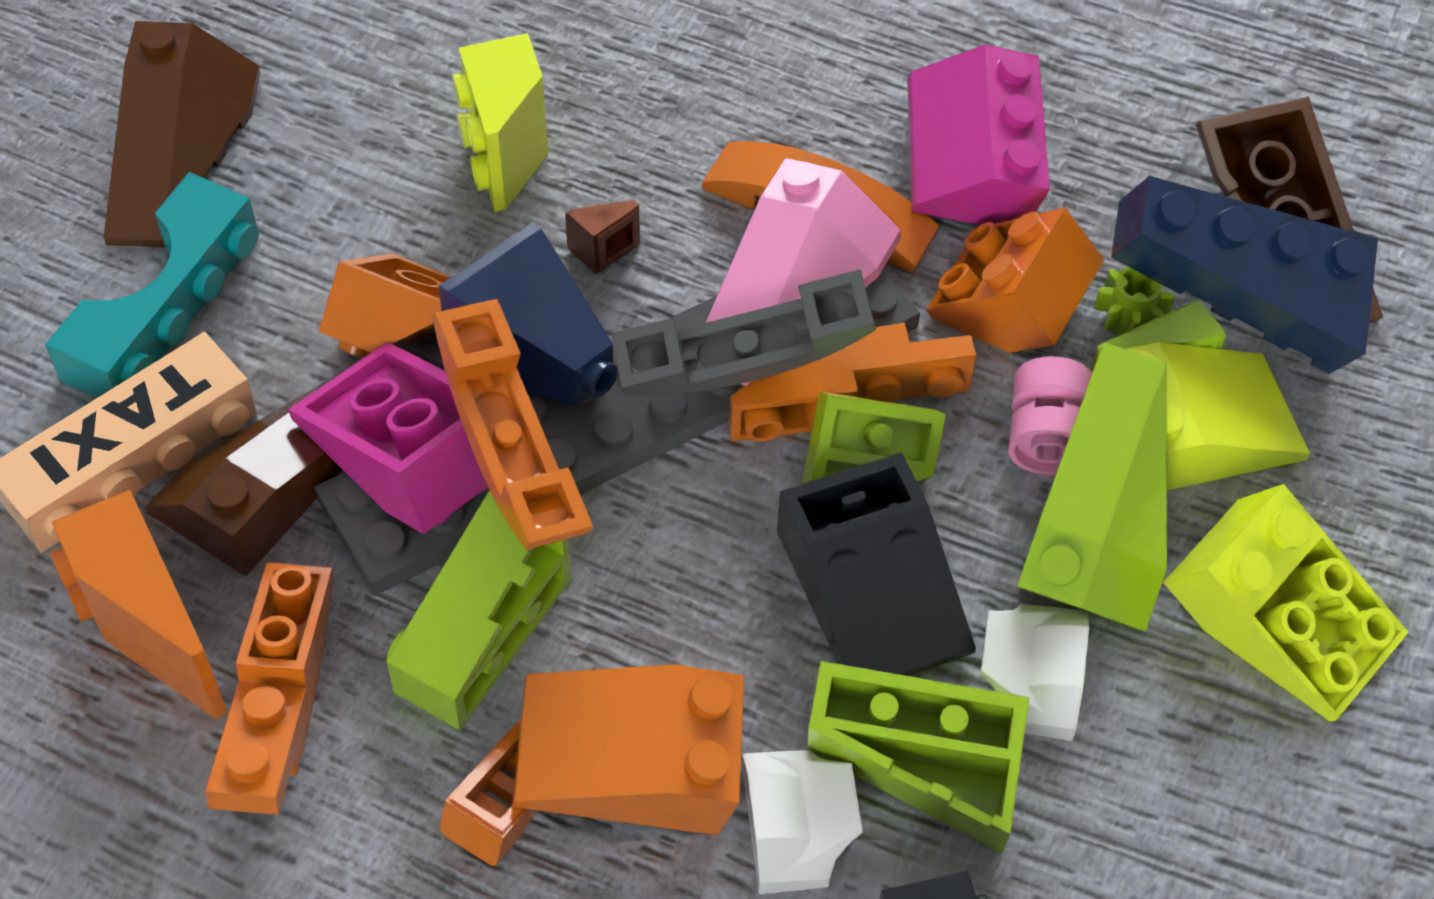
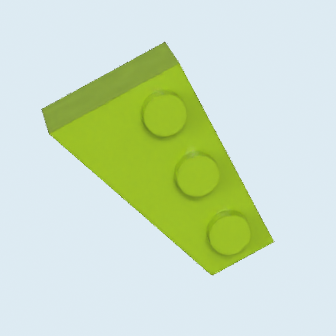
M821 661L809 723L807 750H811L823 759L851 762L854 776L1002 854L1011 834L1030 697Z

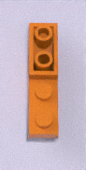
M905 322L875 327L876 330L831 355L777 375L752 381L749 385H744L730 396L729 434L731 442L742 440L765 442L781 435L812 432L819 391L890 403L899 399L923 396L944 398L957 392L970 391L976 360V351L971 335L910 342Z
M266 563L235 663L239 682L205 790L208 809L279 815L289 776H297L309 729L325 645L333 585L332 568Z

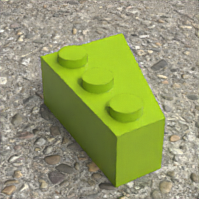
M489 490L409 625L398 633L390 645L386 663L393 693L461 731L572 580L569 540L565 539L526 550L509 527Z

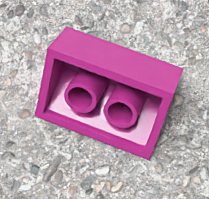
M982 45L911 71L907 78L912 212L978 225L986 222L996 224L1020 218L1029 212H1036L1050 191L1039 56L990 45Z

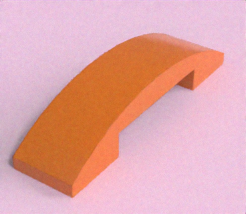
M752 141L728 142L702 181L703 190L755 210L762 193L785 158L841 170L900 229L901 239L887 263L911 273L916 272L938 233L939 224L928 215L912 212V202L888 186L840 162L794 147Z
M498 299L435 312L433 323L461 422L488 488L517 539L528 550L591 533L593 524L569 467L559 470L517 370L521 353Z

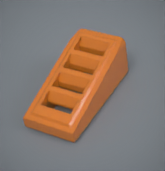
M521 718L444 802L440 823L441 833L490 866H496L538 813V810L512 806L508 809L486 795L487 791L512 805L515 780L502 771L506 769L515 775Z

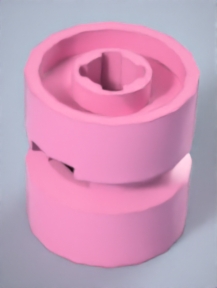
M1050 356L1035 358L1025 362L1016 370L1013 382L1011 407L1013 414L1010 422L1008 454L1012 462L1020 468L1035 474L1056 476L1092 376V371L1085 365L1069 358Z

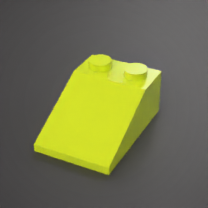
M1165 342L1127 348V350L1167 362V491L1308 460L1310 452L1263 354Z

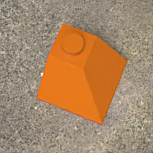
M393 253L339 261L319 332L340 340L338 347L341 350L359 357H366L386 342L397 347L403 346L435 332L433 323L434 313L441 311L439 285L452 276Z

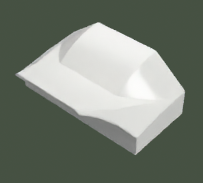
M1020 604L1015 610H988L981 675L992 685L996 692L1030 697L1025 734L1073 741L1077 729L1084 687L1089 636L1088 611Z
M811 750L742 754V771L759 894L829 887L836 859L854 839L863 833L852 763L819 758Z

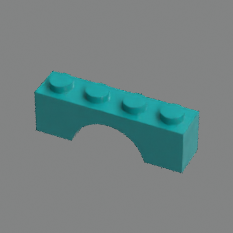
M189 172L155 212L166 251L170 254L168 262L159 276L138 292L113 300L82 299L45 343L59 380L98 398L161 359L171 345L178 344L184 338L189 323L206 302L212 301L219 294L224 279L239 260L248 257L255 248L259 232L249 197Z

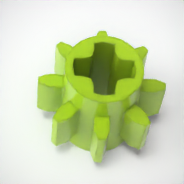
M1129 267L1124 268L1120 273L1111 268L1108 270L1104 287L1098 289L1094 309L1107 312L1104 324L1106 331L1112 330L1116 334L1121 335L1171 312L1175 295L1169 292H1162L1163 285Z

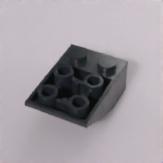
M902 452L780 491L777 534L838 664L909 676L975 653V643L929 505Z

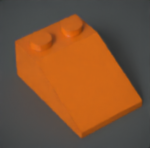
M131 490L52 521L62 547L49 553L81 623L94 618L104 641L214 719L227 715V708L204 648Z
M677 664L527 674L524 680L512 807L718 836L739 804L744 675Z

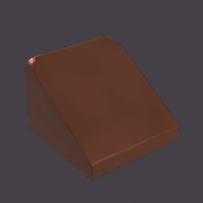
M634 200L577 208L565 214L567 246L595 274L601 272L640 244L639 204Z

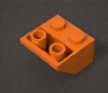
M1066 207L1039 214L1037 212H1029L1020 218L996 224L986 222L976 227L966 237L964 250L953 267L940 278L938 283L939 289L926 308V311L932 319L1008 353L1053 346L1058 341L1105 259Z

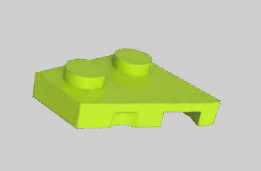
M819 391L801 484L902 452L917 482L933 477L946 414L933 409Z

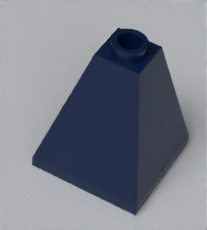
M531 222L439 285L441 311L498 299L521 353L517 370L528 395L578 406L590 396L599 398L605 395L614 385L618 369L613 364V343L542 228L534 222Z

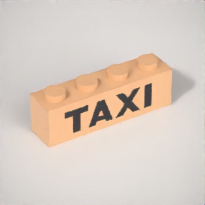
M206 332L201 333L1 457V504L41 553L60 542L52 521L127 490H131L133 497H135L142 488L165 473L185 466L195 454L221 437L230 436L239 431L248 420L257 415L248 379Z

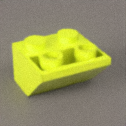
M528 33L459 47L461 72L452 74L453 87L459 109L466 108V112L457 114L461 140L464 148L471 147L473 153L477 154L470 157L474 182L477 191L488 190L494 212L503 211L508 208L548 155L543 76Z

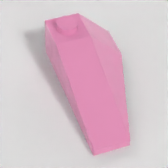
M785 158L758 201L706 323L801 299L798 285L861 269L866 288L879 277L901 239L900 229L841 170ZM751 382L742 383V385L747 386V385H749Z

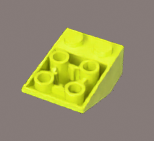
M1284 484L1238 499L1163 582L1207 634L1329 722L1336 721L1409 633Z

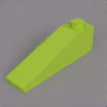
M1103 342L1017 587L1146 632L1167 570V362Z

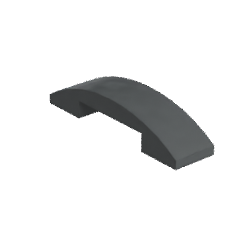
M861 269L798 285L801 299L678 330L674 318H669L611 333L623 393L664 395L734 386L777 375L842 350L876 330Z

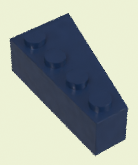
M1152 176L1144 179L1119 201L1111 258L1178 294L1187 291L1212 305L1210 311L1229 321L1237 318L1263 332L1264 340L1283 350L1291 347L1312 358L1311 365L1328 374L1366 354L1378 238Z

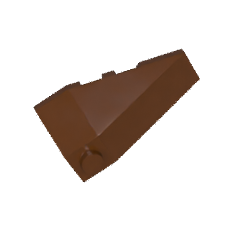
M135 21L124 64L104 230L106 245L165 248L155 212L189 172L204 178L211 166L218 168L227 154L225 145L236 128L243 129L252 116L261 74L259 65L193 23Z
M1309 96L1204 119L1196 124L1213 179L1226 197L1354 232ZM1374 288L1372 291L1369 323L1383 318Z
M339 374L189 461L146 505L147 514L244 576H247L317 499L314 486L338 476L342 471L291 419L288 412L289 408Z

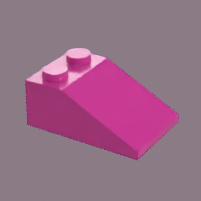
M386 342L288 409L291 419L385 512L422 534H425L434 526L445 522L453 512L488 488L461 422L446 371L389 342Z

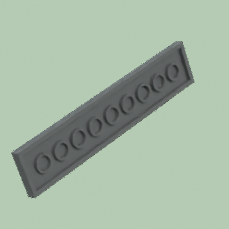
M883 268L879 277L866 287L875 327L905 322L908 333L918 328L920 312ZM717 296L671 317L674 318L678 330L706 323ZM613 346V364L617 367L615 351ZM618 373L614 385L605 395L599 398L590 396L578 406L531 395L528 396L559 470L569 467L578 491L582 494L728 422L730 418V396L744 385L738 384L689 393L634 395L623 393ZM345 472L314 486L317 501L374 596L447 561L489 492V488L483 490L453 512L445 522L434 526L428 532L422 534L385 512Z

